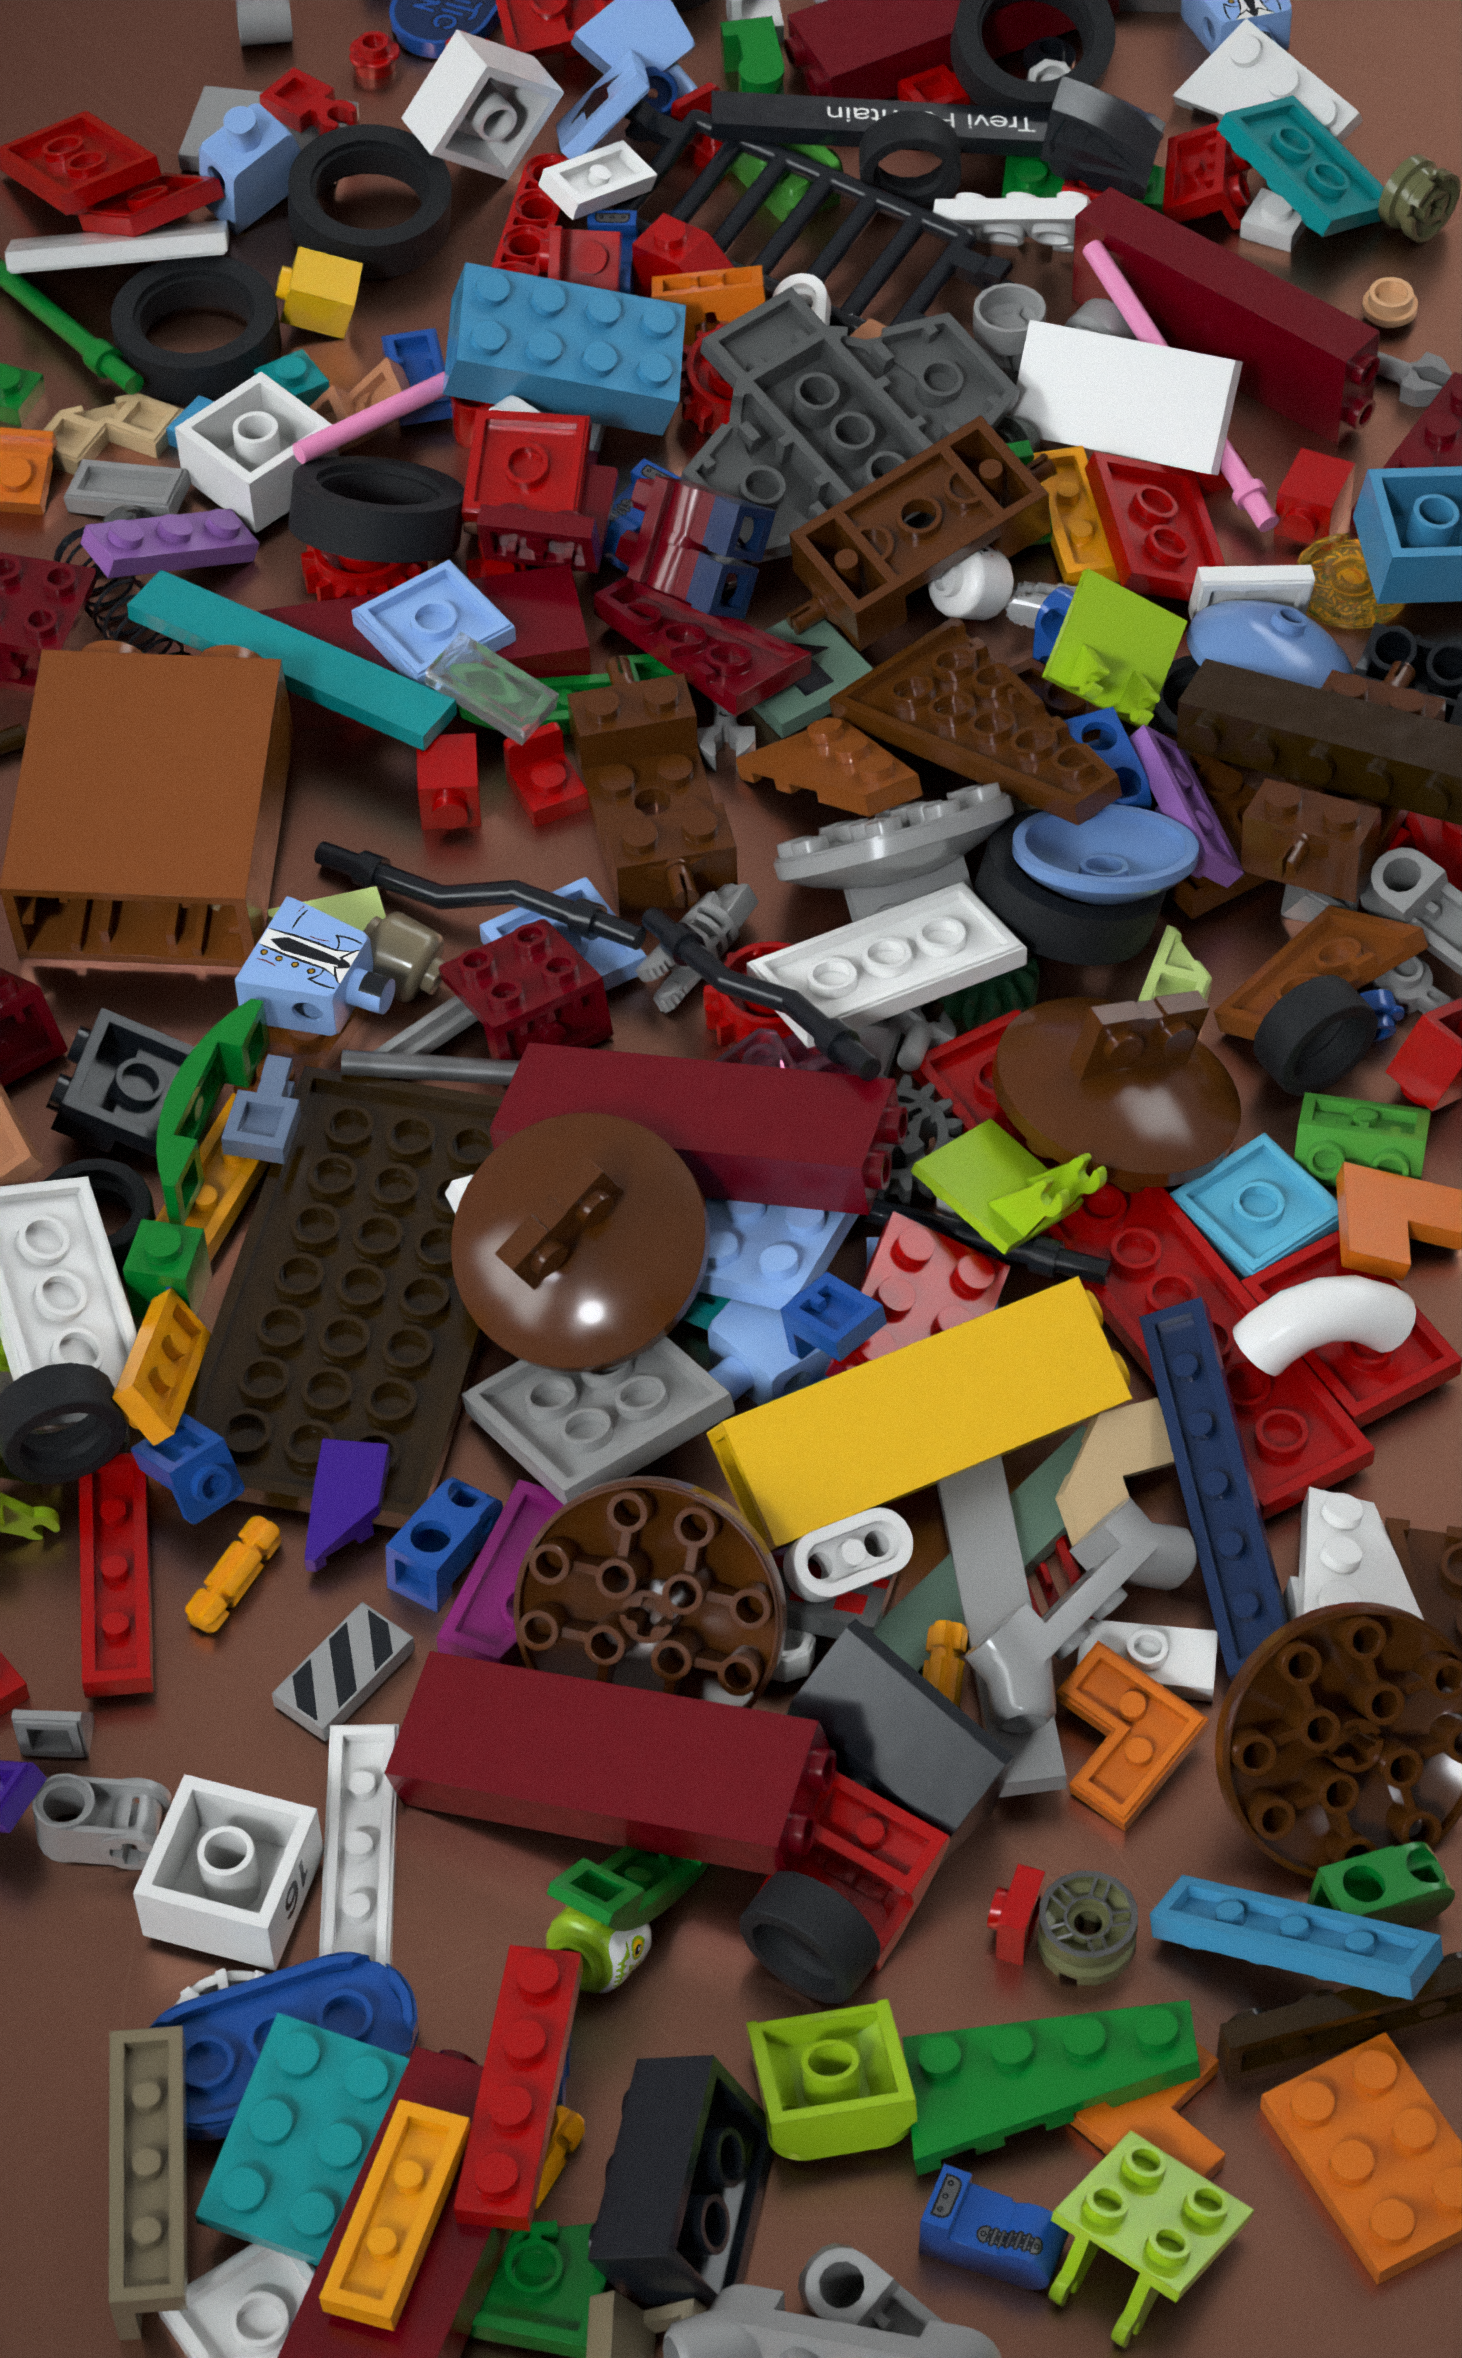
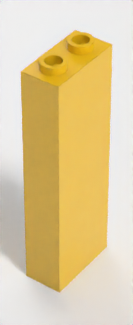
M1077 1276L724 1420L706 1434L741 1515L755 1528L772 1553L791 1545L795 1540L814 1530L868 1509L885 1506L998 1457L1088 1421L1098 1414L1113 1410L1133 1398L1128 1389L1130 1386V1374L1126 1363L1118 1352L1111 1351L1101 1328L1104 1320L1100 1304L1091 1291L1084 1290L1080 1278Z

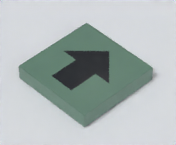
M785 619L767 628L764 632L811 652V673L752 708L783 739L814 721L831 714L829 698L873 670V668L825 619L806 629L799 636L794 633V629L789 627Z

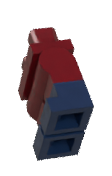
M655 476V479H637L631 501L634 508L645 512L640 531L626 530L620 536L615 553L616 558L629 567L627 577L639 582H646L655 589L691 603L692 608L707 615L745 619L759 569L734 558L762 562L776 511L707 488L693 481ZM744 517H752L754 524L753 534L745 544L741 545L737 541ZM728 573H734L737 578V588L734 595L725 601L721 598Z

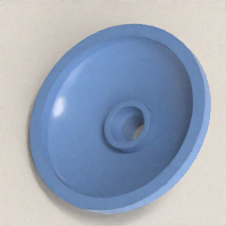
M1254 600L1223 601L1200 610L1192 619L1187 631L1189 651L1199 666L1202 665L1205 659H1210L1321 689L1332 670L1347 674L1354 673L1345 651L1317 622L1295 608L1278 603Z
M1109 804L1099 811L1095 817L1079 826L1046 811L1028 817L1017 826L1013 833L1012 854L1018 865L1040 884L1078 901L1087 902L1095 906H1111L1139 901L1179 884L1196 868L1199 844L1195 835L1186 826L1168 816L1142 808Z

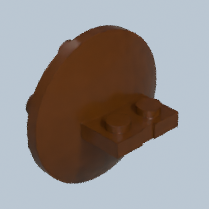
M1198 990L1157 996L1152 1000L1134 1002V1000L1120 1002L1092 997H1071L1047 1001L1022 1012L1007 1026L993 1058L992 1081L997 1102L1014 1126L1026 1137V1144L1033 1153L1044 1158H1052L1061 1164L1070 1162L1081 1154L1089 1153L1092 1158L1085 1169L1086 1174L1091 1176L1094 1170L1104 1166L1107 1171L1106 1182L1113 1183L1119 1189L1129 1193L1142 1192L1146 1187L1180 1185L1210 1173L1228 1155L1240 1127L1242 1112L1239 1094L1232 1077L1217 1056L1197 1039L1210 1009Z
M573 1113L559 1115L542 1120L514 1134L499 1145L477 1169L463 1193L455 1215L451 1240L452 1268L455 1283L467 1311L481 1330L505 1351L524 1362L548 1370L561 1372L597 1371L617 1366L648 1351L673 1330L683 1318L697 1295L707 1268L710 1251V1225L705 1199L692 1171L670 1145L654 1132L640 1124L609 1114Z
M658 1476L620 1478L602 1483L577 1495L557 1510L535 1535L524 1555L515 1584L513 1602L514 1625L520 1652L528 1669L751 1709L771 1682L779 1665L785 1644L787 1605L784 1587L777 1565L764 1540L755 1528L726 1501L705 1489L676 1479Z
M1345 1602L1309 1611L1294 1618L1267 1637L1251 1653L1232 1681L1223 1701L1215 1736V1763L1220 1790L1231 1816L1244 1835L1256 1847L1280 1865L1311 1878L1316 1877L1320 1867L1389 1846L1398 1847L1419 1841L1426 1842L1433 1849L1462 1816V1653L1454 1643L1434 1626L1412 1613L1397 1607L1371 1602Z

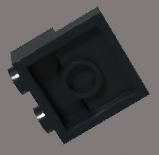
M101 1008L92 1030L80 1025L70 1047L66 1060L77 1064L72 1078L60 1073L48 1100L46 1108L57 1112L51 1129L107 1153H110L114 1142L117 1141L157 1158V1130L164 1100L181 1065L195 1046Z

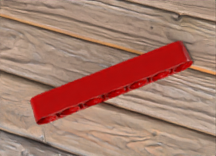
M542 153L528 160L491 267L548 278V273H541L539 270L541 239H550L551 226H562L564 229H570L573 220L538 184L545 168L569 160L568 158L557 153ZM451 396L454 437L460 445L471 449L476 409L489 410L495 404Z

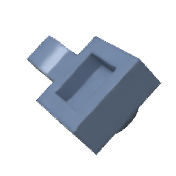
M268 1054L257 1092L238 1089L221 1137L223 1154L285 1164L301 1117L300 1100L293 1099L296 1090L295 1082L289 1081L293 1068L292 1058Z

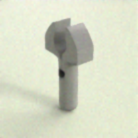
M1378 351L1377 357L1380 358V368L1377 375L1399 383L1401 387L1399 401L1412 407H1428L1452 376L1449 366L1442 357L1427 351L1417 362L1410 363Z
M713 701L714 724L707 728H697L698 750L703 765L712 772H716V752L723 747L724 742H728L729 747L736 751V758L755 751L756 746L755 726H739L737 724V716H733Z
M923 1005L891 1016L889 1024L906 1035L897 1056V1062L903 1070H917L922 1064L927 1049L931 1050L954 1039L957 1030L944 1011L936 1022L931 1023L925 1020L926 1017L921 1012Z

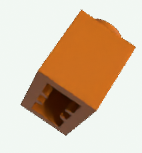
M758 265L652 277V299L686 305L683 344L692 346L695 342V334L698 331L706 333L715 329L717 324L725 326L766 302L763 267ZM715 312L718 322L708 323L705 313Z

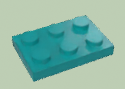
M1294 95L1229 111L1224 114L1216 130L1231 144L1232 150L1240 158L1247 160L1266 180L1268 187L1277 195L1282 196L1301 215L1303 223L1309 229L1317 232L1321 237L1381 221L1378 207L1384 186Z
M277 2012L195 2213L196 2222L318 2266L410 2058Z

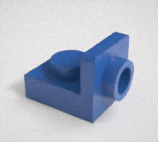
M827 1271L803 1291L798 1292L780 1309L789 1351L799 1359L805 1358L814 1349L818 1348L841 1362L887 1324L883 1304Z
M185 1413L181 1415L174 1435L155 1446L145 1438L130 1448L139 1469L173 1492L184 1519L191 1524L199 1523L243 1494L245 1490L225 1439Z

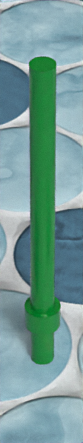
M0 258V286L78 351L83 356L84 364L97 376L103 379L110 378L129 395H134L141 390L144 384L143 377L123 361L121 351L108 340L95 338L19 273L10 274V271L7 272L6 262Z

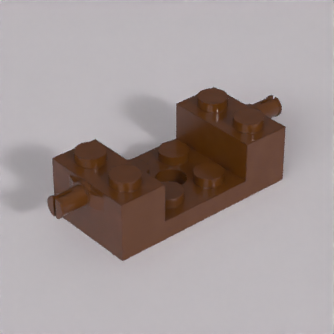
M981 415L789 534L794 572L812 595V599L785 614L789 627L794 629V633L799 636L803 631L826 618L838 625L859 651L868 647L908 621L905 598L908 594L988 544L989 546H994L1008 559L1050 532L1049 493L1040 483L1057 474L1054 463L1051 459L1048 460V455L1042 453L1038 458L1024 465ZM915 512L929 513L935 518L932 524L920 529L911 528L904 523L905 518Z
M619 655V672L614 656L605 664L611 686L567 694L571 746L581 781L588 791L589 810L618 913L622 917L643 913L652 907L660 909L675 906L685 908L686 904H688V907H691L709 891L717 892L724 884L733 883L738 885L736 843L723 802L715 804L698 750L697 715L684 673L635 681L629 658ZM647 805H661L667 810L661 814L646 815L640 809Z
M1402 661L1394 662L1384 681L1381 682L1363 678L1356 674L1332 670L1321 689L1445 722L1446 699L1407 689L1410 682L1415 678V670L1407 662H1405L1402 670ZM1265 778L1243 814L1241 866L1246 873L1356 903L1371 878L1374 864L1387 851L1409 811L1289 778L1284 783Z

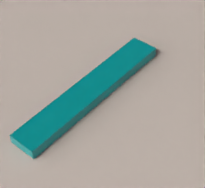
M160 570L127 604L129 620L201 652L217 645H235L252 650L262 658L281 659L286 689L420 750L425 751L457 715L456 699L166 571Z

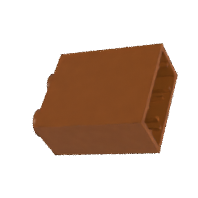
M115 640L95 641L84 646L81 651L42 649L0 880V894L18 958L243 967L265 932L294 735L281 659L262 658L252 650L235 645L213 646L205 649L199 656L144 654L141 650L128 643ZM210 905H222L219 911L210 908Z

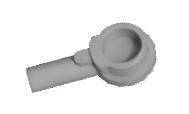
M1416 955L1371 981L1373 990L1384 989L1391 991L1396 1005L1402 1006L1407 1014L1414 1013L1417 1010L1424 1014L1455 1001L1432 985L1433 974L1429 965Z

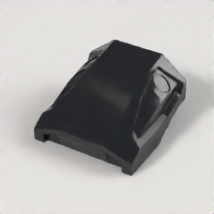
M1062 76L1051 108L1043 141L1041 160L1048 162L1050 171L1059 178L1081 180L1091 189L1105 191L1111 186L1131 198L1144 200L1160 141L1164 137L1166 123L1154 114L1144 112L1142 109L1115 95L1089 84Z
M1375 622L1367 645L1353 674L1381 682L1384 681L1394 662L1402 661L1401 670L1405 662H1407L1415 670V678L1410 682L1407 689L1446 699L1445 722L1462 727V643L1441 641L1439 644L1424 640L1420 635H1415L1414 637L1409 630L1403 627H1386L1384 624Z

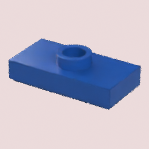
M436 328L381 336L384 359L388 357L402 366L411 387L445 371ZM446 395L399 418L400 426L453 418L451 396Z

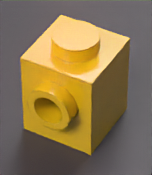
M299 246L292 268L282 265L276 285V298L284 300L280 323L344 339L355 307L363 263Z

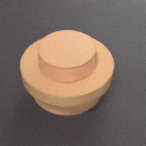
M1384 277L1376 280L1365 293L1362 301L1364 316L1370 322L1384 328H1395L1410 323L1415 318L1418 309V300L1412 286L1405 280L1396 277Z

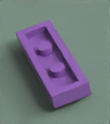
M213 509L205 512L177 515L166 514L159 517L131 520L119 519L113 522L86 524L80 542L107 578L158 573L160 570L168 572L253 562L260 544L232 509Z
M1143 724L1129 737V740L1145 771L1150 789L1158 803L1155 812L1180 822L1197 838L1199 844L1198 863L1191 875L1198 879L1205 876L1228 888L1245 872L1185 751L1177 748L1176 741Z

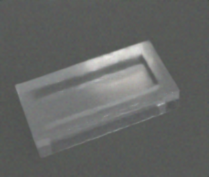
M462 631L427 668L425 677L427 685L444 695L456 699L458 705L520 745H523L556 708L559 696L557 692Z

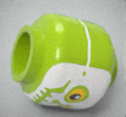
M566 1906L552 1921L546 1934V1949L581 1952L584 1969L579 1990L589 1993H607L620 1986L643 1962L652 1945L649 1923L630 1931H616L569 1906Z

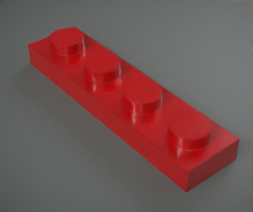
M133 1453L116 1454L112 1460L95 1472L79 1478L82 1686L85 1698L154 1692L149 1475L139 1469Z
M518 1945L509 1946L453 2208L456 2223L531 2231L584 1969L581 1952Z

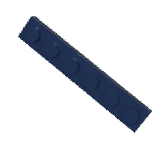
M1198 1297L1141 1316L1139 1320L1196 1543L1227 1674L1230 1680L1233 1681L1251 1653L1278 1628L1288 1623L1289 1619L1209 1307L1202 1297Z

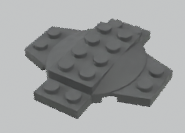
M790 287L704 337L700 352L734 389L729 422L721 424L682 471L681 480L693 481L707 488L776 511L762 562L792 555L789 538L791 532L981 415L995 431L1003 418L1007 416L1017 403L1020 390L949 312L884 327L880 337L864 340L847 336L848 327L825 325L798 293ZM915 512L907 516L904 523L911 528L920 529L932 524L935 518L929 513ZM744 517L737 541L741 545L745 544L753 534L754 524L752 517ZM747 560L750 565L761 563L759 561Z

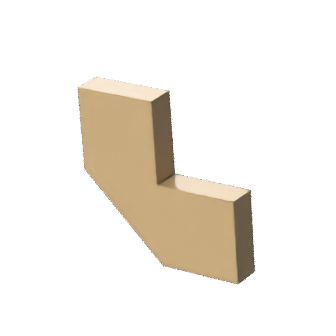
M136 393L134 395L126 394L114 397L115 404L84 411L82 405L59 410L43 429L44 431H53L57 439V448L54 449L52 457L53 467L75 475L82 459L95 460L109 442L158 459L169 445L166 428L184 409Z
M1158 1397L1100 1413L1090 1420L1081 1440L1083 1444L1070 1473L1065 1476L1055 1498L1072 1547L1106 1514L1130 1497L1124 1482L1125 1478L1168 1467L1175 1463Z

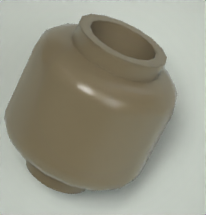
M392 912L384 919L375 916L363 931L370 938L373 973L395 980V994L393 998L400 1002H411L422 991L432 995L442 982L438 968L447 962L441 959L444 950L443 937L438 932L401 912Z

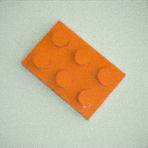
M1386 2032L1261 2095L1260 2109L1377 2286L1462 2242V2142Z

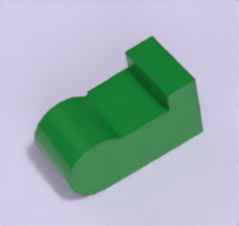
M767 16L720 22L721 61L724 73L739 72V92L785 95L783 84L784 62L773 17Z
M1418 1841L1398 1847L1389 1846L1318 1868L1307 1904L1396 1925L1414 1926L1427 1922L1445 1911L1455 1899V1891L1431 1847L1426 1842Z

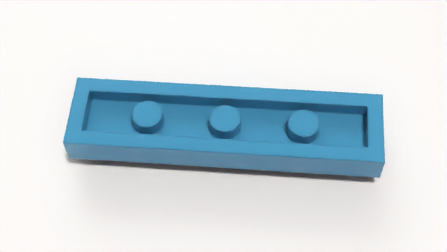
M1183 1874L1149 1914L1153 1938L1182 1944L1192 1949H1203L1248 1960L1258 1965H1269L1310 1975L1320 1980L1335 1981L1376 1991L1386 1996L1401 1997L1409 2000L1415 1998L1443 1960L1442 1938L1439 1934Z

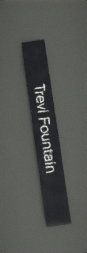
M712 91L710 103L711 139L859 147L866 129L881 117L898 111L921 110L939 116L953 127L960 140L961 153L1041 157L1051 109ZM902 149V150L925 151V150H921V149Z

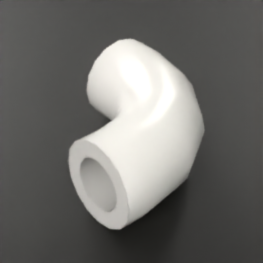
M1357 1275L1318 1277L1279 1291L1245 1315L1233 1327L1232 1332L1239 1348L1254 1365L1267 1374L1277 1376L1310 1350L1333 1342L1353 1341L1381 1353L1392 1351L1402 1345L1410 1335L1415 1324L1416 1308L1414 1300L1410 1295L1395 1286Z

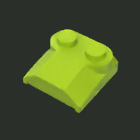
M888 1998L877 2000L878 2003L758 2023L757 2020L746 2022L748 2040L766 2116L768 2141L776 2153L791 2160L807 2161L884 2148L894 2145L905 2138L911 2129V2125L917 2122L916 2097Z

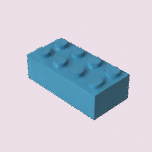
M465 262L451 298L443 395L490 404H497L505 397L514 395L541 413L590 416L591 423L663 436L679 403L686 305Z
M1462 466L1368 469L1354 510L1353 519L1377 604L1462 601Z

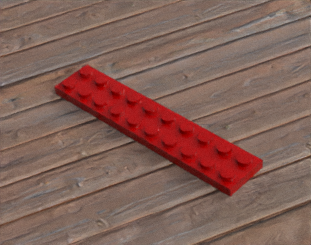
M1015 1009L926 1051L921 1066L917 1070L912 1071V1075L921 1087L928 1083L935 1085V1103L943 1099H951L953 1102L952 1118L962 1120V1135L991 1118L1048 1169L1062 1165L1052 1158H1044L1033 1153L1026 1144V1137L1010 1121L996 1099L992 1081L993 1058L1005 1029L1022 1013L1019 1009ZM1106 1182L1096 1192L1084 1194L1081 1197L1084 1201L1077 1211L1038 1234L1064 1241L1066 1249L1113 1262L1111 1275L1106 1286L1081 1279L1080 1281L1084 1290H1089L1094 1294L1100 1304L1103 1319L1154 1384L1155 1380L1139 1317L1198 1297L1203 1298L1209 1307L1263 1521L1303 1501L1309 1487L1324 1490L1373 1464L1375 1455L1373 1445L1301 1357L1294 1361L1280 1375L1273 1376L1259 1369L1241 1351L1234 1339L1233 1327L1259 1305L1163 1187H1146L1142 1192L1129 1193L1119 1189L1113 1183Z

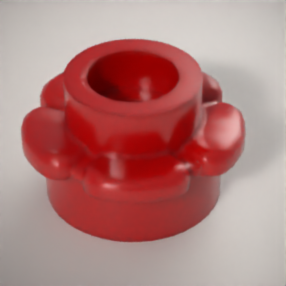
M365 32L354 40L349 47L351 52L349 60L354 65L356 73L363 78L371 80L382 79L391 75L396 69V60L400 56V47L382 32Z

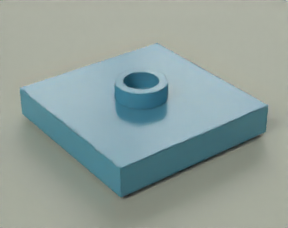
M1265 1132L1224 1158L1210 1173L1185 1183L1169 1194L1227 1267L1240 1280L1339 1230L1337 1199Z

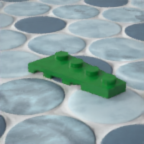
M1190 2000L902 2037L904 2058L917 2105V2122L911 2125L913 2156L917 2176L942 2168L941 2159L972 2148L977 2156L1005 2146L1004 2137L1043 2123L1048 2131L1074 2122L1073 2115L1076 2112L1103 2102L1114 2108L1201 2077Z

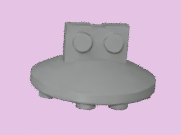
M998 782L983 786L976 784L946 793L948 800L945 801L939 799L926 803L925 801H920L912 804L905 802L875 814L876 818L874 819L863 818L855 821L849 819L818 829L820 834L818 836L812 837L807 835L776 845L779 856L775 858L773 864L779 881L812 888L843 889L852 922L964 881L973 891L964 854L986 840L1014 814L1010 795L1006 794V792H1001Z

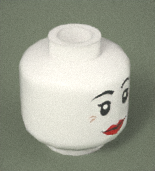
M987 545L927 584L933 604L944 615L962 619L987 620L997 616L1007 606L1013 591L1014 578L1011 564L1007 557L994 546Z

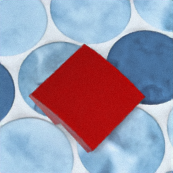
M836 1771L831 1788L827 1792L821 1791L814 1811L816 1834L813 1846L807 1855H800L795 1872L813 1877L834 1889L853 1904L866 1918L880 1941V1958L873 1967V1969L879 1972L929 1887L950 1843V1837ZM769 1875L759 1891L762 1889V1887L765 1885L768 1879H770L773 1875Z

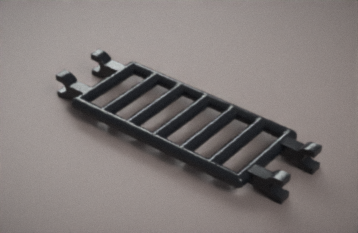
M641 99L624 116V118L631 121L625 129L626 137L638 142L651 141L662 146L648 164L657 173V177L651 191L610 207H613V210H637L638 213L697 135L701 133L711 138V119L709 113L700 109H693L679 122L657 112L649 103ZM717 140L723 143V145L669 213V216L689 224L743 153L768 163L712 236L723 253L726 254L788 172L812 182V185L750 265H762L767 300L773 298L776 287L781 283V281L770 277L771 273L833 192L857 202V205L805 272L806 274L816 276L823 284H825L878 212L902 222V226L843 305L838 308L831 304L830 326L848 327L847 336H850L867 321L860 317L924 232L949 243V245L888 327L927 318L928 316L924 314L952 276L978 287L981 292L993 285L1014 283L1006 279V276L1012 270L1010 261L998 256L985 257L972 251L977 242V235L972 229L777 143ZM637 217L639 238L653 223ZM728 258L735 268L748 267Z

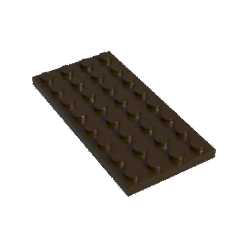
M305 1066L293 1098L300 1100L301 1117L285 1164L273 1162L270 1164L184 1413L225 1439L245 1486L243 1494L234 1500L309 1513L323 1438L389 1444L391 1460L380 1515L372 1519V1523L402 1528L437 1488L463 1404L461 1394L467 1391L484 1332L467 1311L455 1283L451 1258V1240L455 1213L444 1193L452 1180L475 1174L485 1159L494 1151L489 1129L503 1097L370 1076L341 1075L340 1071Z

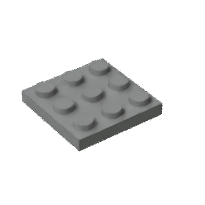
M666 1336L648 1351L634 1359L597 1371H553L519 1360L461 1394L467 1414L563 1505L592 1487L628 1477L736 1413L731 1393Z

